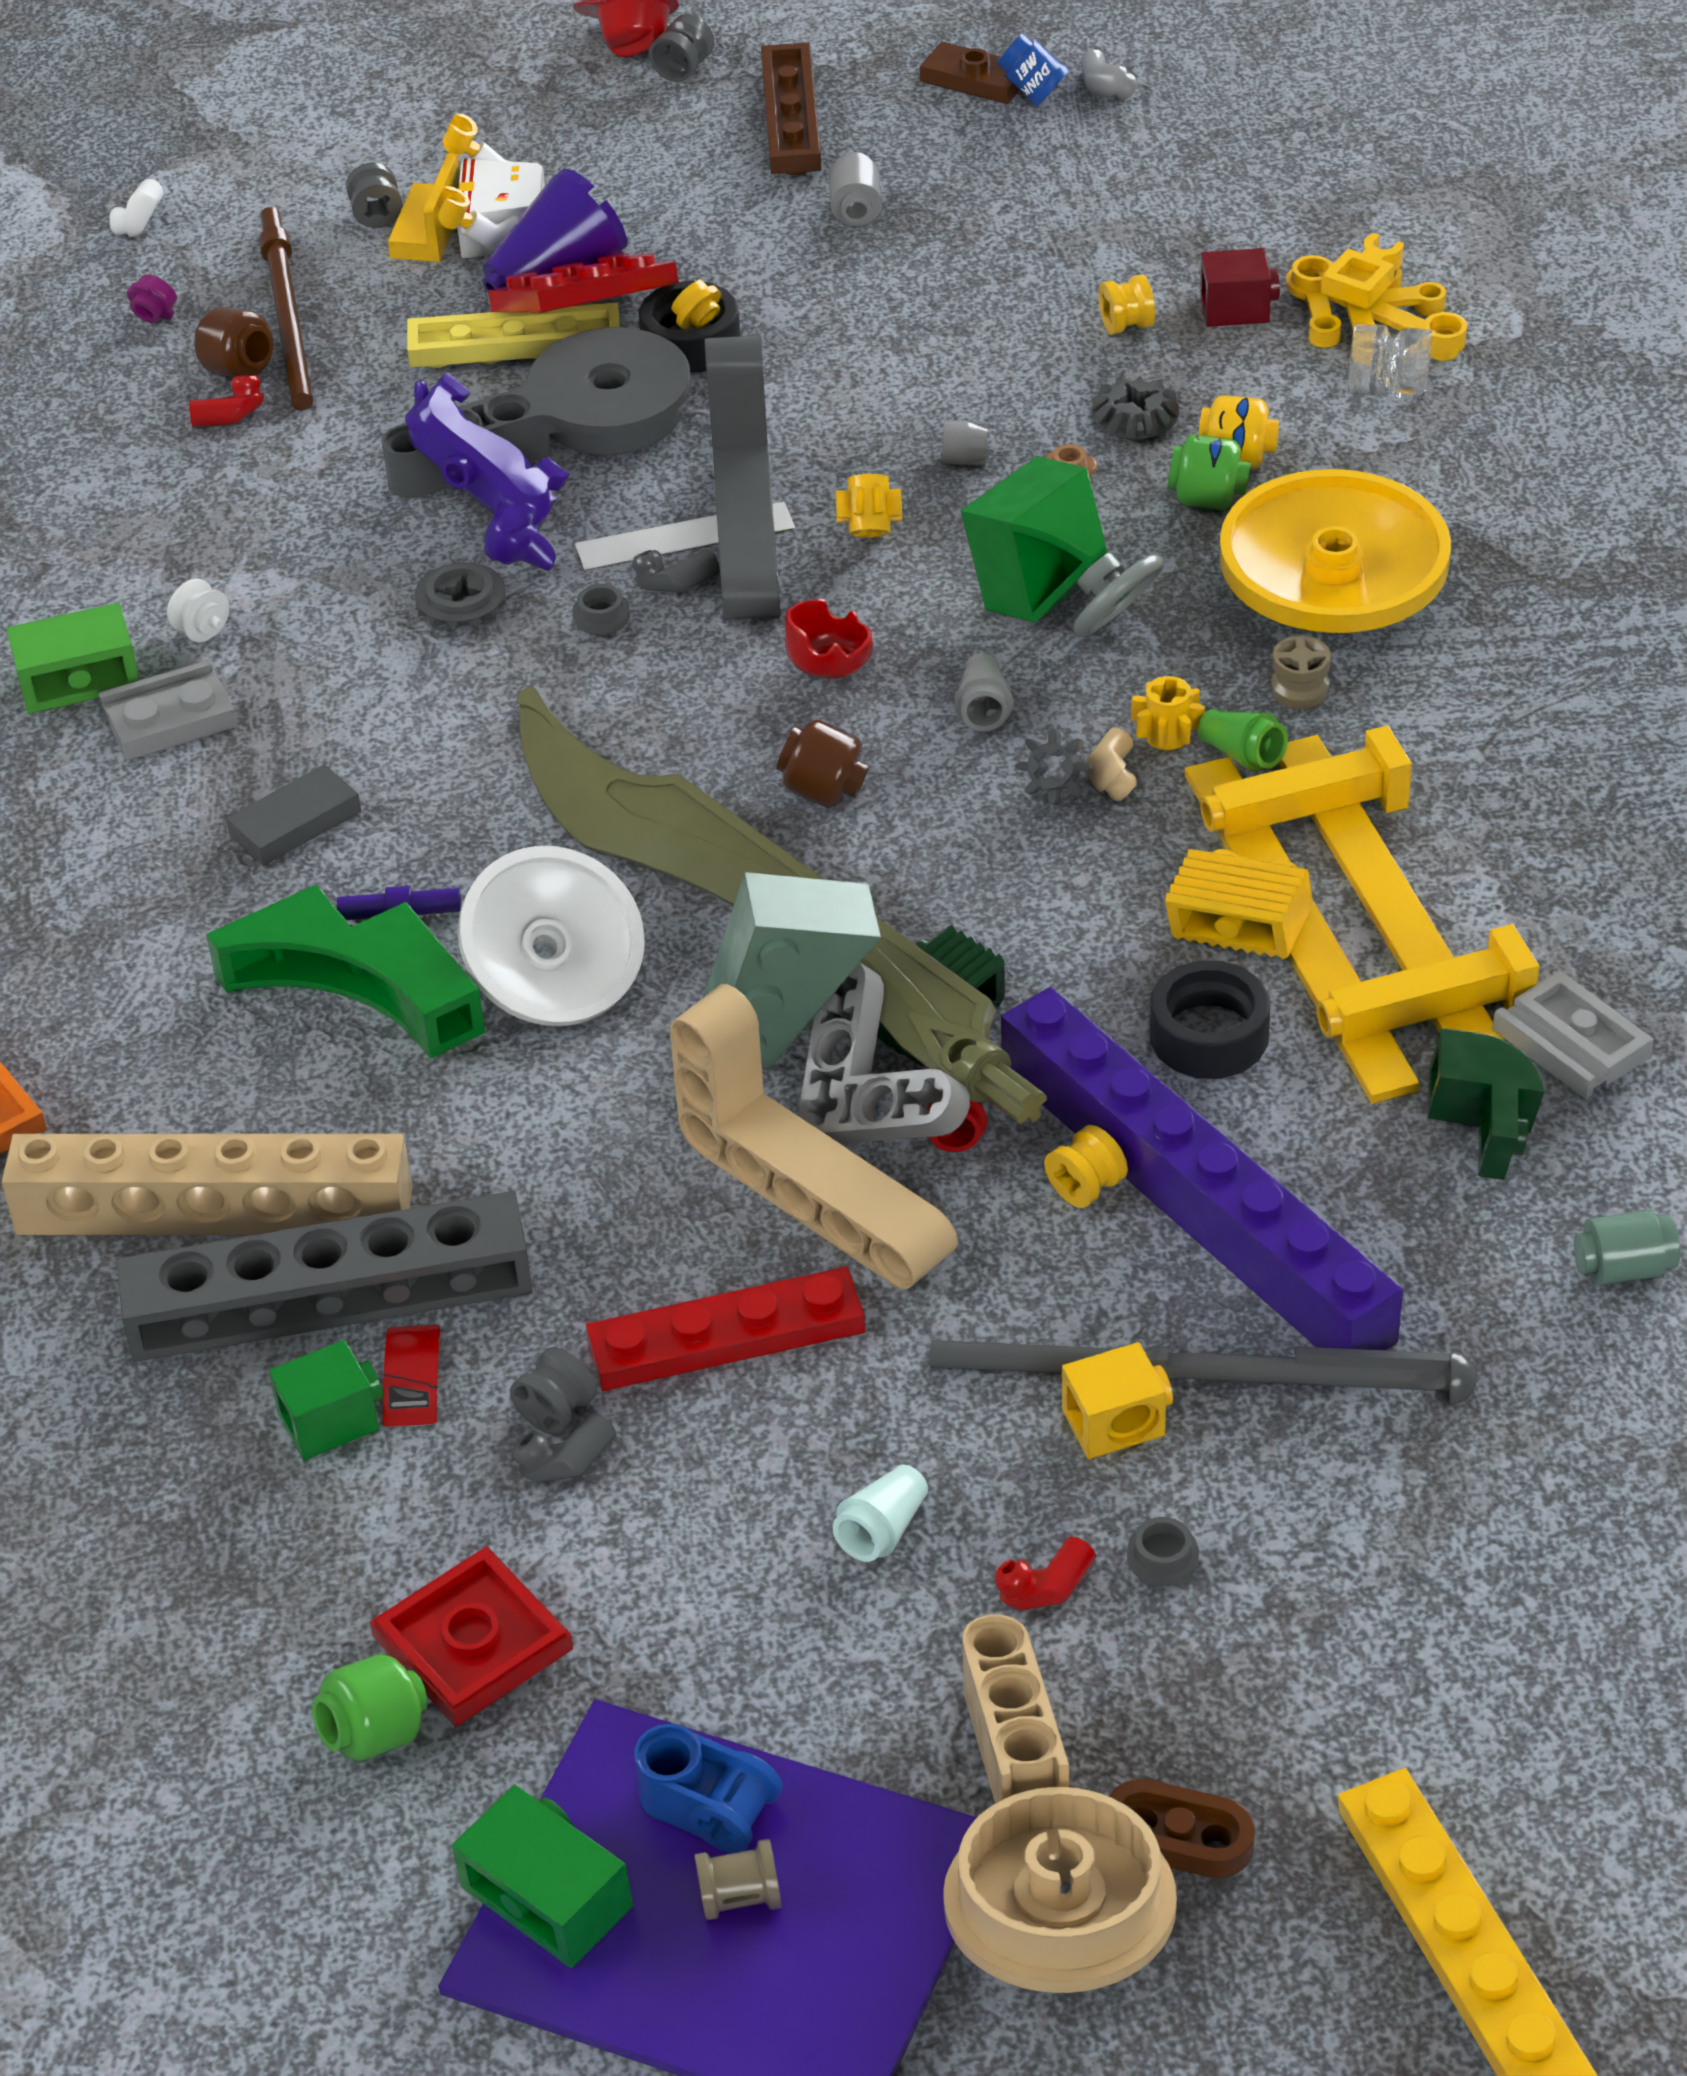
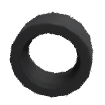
M694 280L682 281L677 284L657 288L644 298L638 310L640 330L657 334L674 343L686 356L690 366V373L707 371L705 339L740 336L737 300L727 289L710 282H705L707 286L714 285L721 292V298L717 303L720 306V311L714 320L709 323L712 326L686 332L668 329L671 326L677 325V315L671 310L673 302L685 288L695 282Z
M1198 960L1183 964L1162 976L1151 992L1150 1044L1157 1057L1176 1072L1195 1078L1222 1079L1240 1074L1257 1063L1269 1045L1270 995L1262 981L1244 967L1225 961ZM1197 1006H1220L1236 1012L1246 1022L1236 1029L1221 1033H1200L1185 1028L1173 1018L1182 1011Z

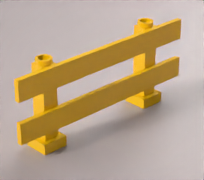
M1388 725L1367 730L1364 749L1331 757L1319 735L1290 741L1282 760L1279 762L1281 770L1242 779L1230 757L1185 767V778L1200 803L1202 818L1209 832L1216 831L1226 850L1234 852L1241 858L1271 862L1277 859L1290 861L1270 825L1310 815L1402 970L1400 972L1361 982L1314 901L1288 956L1289 961L1316 1006L1317 1019L1322 1033L1326 1038H1334L1371 1104L1419 1092L1420 1082L1389 1030L1431 1019L1439 1033L1441 1028L1482 1033L1503 1039L1501 1035L1492 1029L1493 1021L1483 1005L1502 1001L1506 1010L1514 1006L1516 997L1537 985L1539 964L1514 924L1490 929L1488 949L1453 957L1360 802L1377 798L1385 813L1406 809L1409 806L1412 762Z

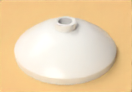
M533 846L522 848L500 857L486 867L476 878L463 901L459 915V948L472 980L482 993L499 1008L531 1023L548 1026H568L586 1022L602 1015L617 1004L627 993L642 963L644 928L639 909L631 893L624 883L605 865L586 854L572 849L557 846ZM537 943L545 944L550 948L552 957H540L535 953L533 945Z

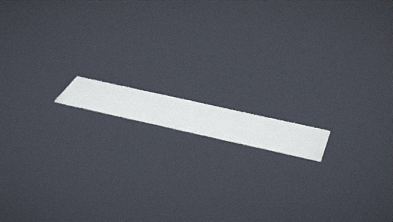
M785 502L774 503L775 532L795 528ZM717 515L577 542L575 546L584 570L632 561L636 555L648 550H656L662 555L719 543Z

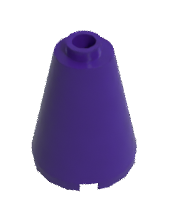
M563 168L550 178L483 265L485 277L482 279L484 288L488 292V290L507 287L506 277L531 272H537V276L553 273L552 268L572 263H583V266L597 264V258L624 253L622 250L627 247L628 240L616 212L607 200L598 205L588 194L595 187L588 179L574 170Z

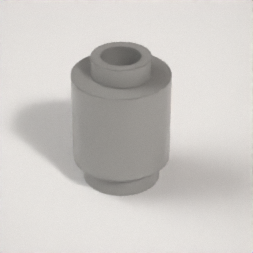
M850 152L839 157L829 172L831 211L835 218L843 224L849 226L868 224L879 215L882 208L878 167L868 156L862 153Z

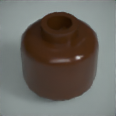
M217 307L204 315L195 331L194 347L197 359L203 368L214 375L231 378L240 375L257 376L268 365L273 353L274 343L271 328L265 318L254 311Z
M813 720L803 729L797 726L792 729L780 754L776 770L784 773L783 784L789 792L825 808H832L842 800L845 794L854 798L857 796L867 775L869 765L860 761L862 743L858 737L821 720Z

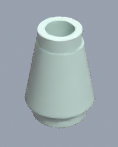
M898 1465L892 1471L842 1501L837 1508V1517L833 1522V1534L840 1547L851 1557L864 1562H870L877 1557L890 1555L922 1500L928 1494V1485L925 1478L919 1471L909 1465Z

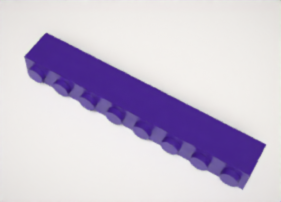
M1050 986L1001 1015V1048L1010 1055L1011 1069L1046 1095L1047 1100L1042 1105L1075 1134L1087 1125L1098 1126L1105 1130L1117 1142L1127 1160L1128 1172L1125 1179L1315 1347L1387 1350L1398 1342L1403 1288Z

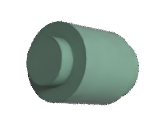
M1644 1210L1586 1219L1583 1233L1576 1234L1574 1237V1253L1581 1274L1590 1273L1593 1282L1600 1286L1662 1276L1665 1269L1674 1268L1679 1265L1680 1242L1677 1228L1671 1215H1656L1653 1210Z

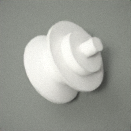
M191 579L183 583L172 595L167 607V619L174 629L184 631L190 640L205 642L217 635L224 627L229 615V600L221 591L212 590L206 581Z

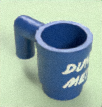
M1023 32L995 62L1006 72L1004 76L1035 107L1049 95L1070 70L1036 39L1031 41Z

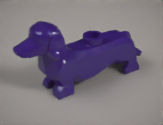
M448 372L439 379L430 392L425 381H416L414 388L415 404L405 415V423L409 428L411 443L416 450L441 469L443 478L450 486L466 490L494 515L488 523L484 538L485 546L483 550L485 554L493 561H499L506 565L523 561L550 571L554 567L556 560L555 550L537 530L543 525L550 509L558 498L549 490L559 491L565 485L570 474L549 457H545L537 465L531 467L525 455L512 443L467 420L463 411L454 401L462 403L468 398L470 391Z

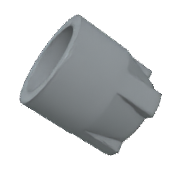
M944 420L942 464L986 466L988 422Z

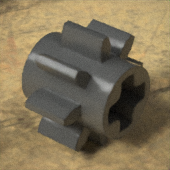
M1050 729L1048 743L1041 745L1038 741L1029 738L1025 741L1032 753L1029 756L1028 762H1019L1015 764V768L1028 772L1032 779L1025 788L1027 794L1033 795L1042 787L1048 788L1047 798L1049 803L1059 804L1061 799L1060 790L1068 788L1070 792L1077 795L1084 793L1082 786L1077 780L1081 772L1093 770L1094 765L1080 762L1076 754L1084 745L1082 739L1077 738L1072 740L1067 746L1061 745L1060 731L1058 729ZM1047 754L1057 757L1064 755L1066 757L1061 764L1062 770L1066 773L1063 779L1055 777L1045 779L1043 776L1049 768L1044 761Z

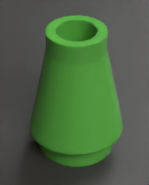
M1210 709L1202 716L1198 726V736L1203 743L1214 746L1251 771H1259L1264 768L1270 769L1276 766L1282 760L1288 745L1286 728L1270 713L1223 712Z

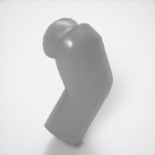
M1089 50L1083 54L1081 58L1085 87L1090 94L1100 98H1109L1115 95L1120 100H1126L1133 95L1137 86V80L1133 74L1127 73L1125 67L1117 64H1106L1103 53L1098 50Z

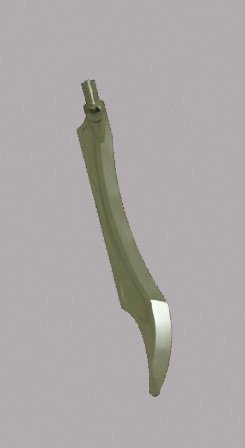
M528 687L518 694L520 734L524 757L532 780L550 812L563 828L586 849L628 860L670 875L704 890L733 906L745 872L823 879L680 774L662 776L639 775L621 769L588 749L574 737L550 711L536 688ZM877 918L881 938L860 963L880 975L884 983V997L880 1015L881 1024L902 1049L926 1067L941 1070L966 1086L971 1101L982 1102L988 1100L1019 1124H1022L1026 1119L1032 1123L1037 1121L1042 1115L1039 1107L1047 1100V1097L1041 1090L1012 1070L1010 1055L990 1041L989 1030L996 1013L991 1000Z

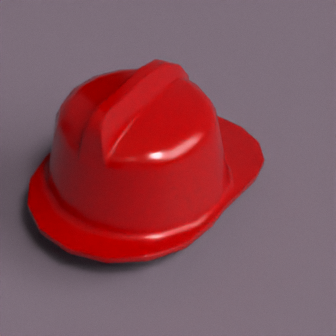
M588 0L575 3L573 9L582 15L599 19L607 46L613 53L627 58L649 51L651 44L662 33L666 32L669 15L678 9L679 2L678 0Z

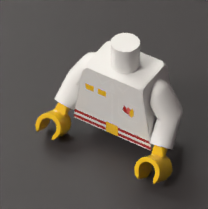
M455 114L443 137V145L448 153H455L458 156L466 153L469 158L462 159L459 189L450 186L444 187L437 199L438 219L445 228H458L461 258L492 255L545 186L543 167L538 163L508 161L486 143H476L473 141L478 130L476 123L466 115Z

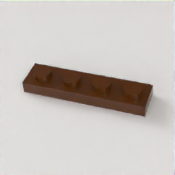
M810 42L761 46L771 174L801 175L806 172L821 171V153Z

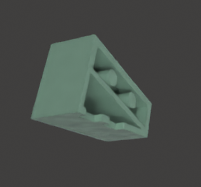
M744 873L703 998L720 984H728L735 987L748 999L758 1018L762 1068L770 1069L814 1015L881 938L869 884Z

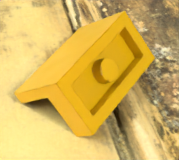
M447 153L434 184H412L388 240L391 259L440 262L453 229L445 228L441 225L438 219L439 210L436 208V201L444 187L450 186L459 189L460 164L458 154Z

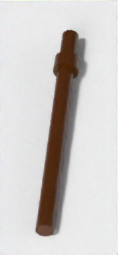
M267 207L260 213L263 230L259 236L261 255L268 262L291 402L295 409L306 410L312 406L313 398L288 260L292 254L290 236L282 226L280 211L275 207Z

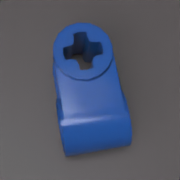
M675 1724L655 1726L647 1730L638 1739L634 1749L639 1803L645 1813L655 1820L666 1822L696 1835L715 1848L728 1853L746 1851L753 1838L751 1827L765 1804H772L777 1801L783 1790L780 1776L764 1760L750 1753L730 1749L693 1733L684 1726ZM669 1771L679 1772L675 1775H661L662 1773Z

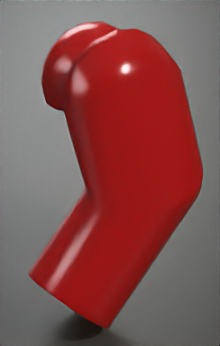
M1072 1536L1064 1541L1046 1568L1032 1570L1025 1560H1018L1017 1563L1012 1559L1008 1560L997 1569L994 1576L995 1585L1000 1590V1599L1008 1607L1019 1611L1062 1604L1069 1599L1096 1559V1553L1086 1541Z

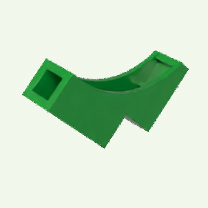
M316 884L206 934L215 978L226 992L247 988L280 986L310 988L336 993L366 1004L391 1018L408 1032L430 1059L485 1033L479 988L407 902L351 927Z

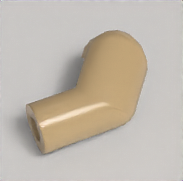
M1111 728L1086 760V763L1094 765V769L1085 772L1092 785L1099 792L1106 791L1108 796L1114 801L1123 800L1137 784L1135 775L1125 769L1126 763L1123 760L1132 749L1133 741L1130 735L1120 728Z

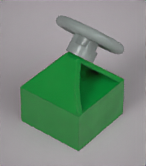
M1036 456L960 510L985 609L1035 623L1075 592L1082 589L1087 596L1092 595L1094 599L1074 621L1073 632L1078 637L1090 636L1118 616L1152 584L1164 567L1162 556L1150 554L1126 569L1111 552H1107L1086 467Z

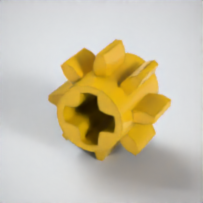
M853 475L847 478V491H835L837 523L848 522L850 536L860 538L887 536L891 533L890 521H902L901 489H889V477L886 475Z
M1173 676L1159 677L1151 682H1147L1146 697L1132 696L1131 720L1136 722V737H1146L1147 742L1151 746L1161 750H1174L1190 744L1191 730L1198 731L1199 722L1205 714V706L1200 704V690L1198 688L1191 689L1186 681Z

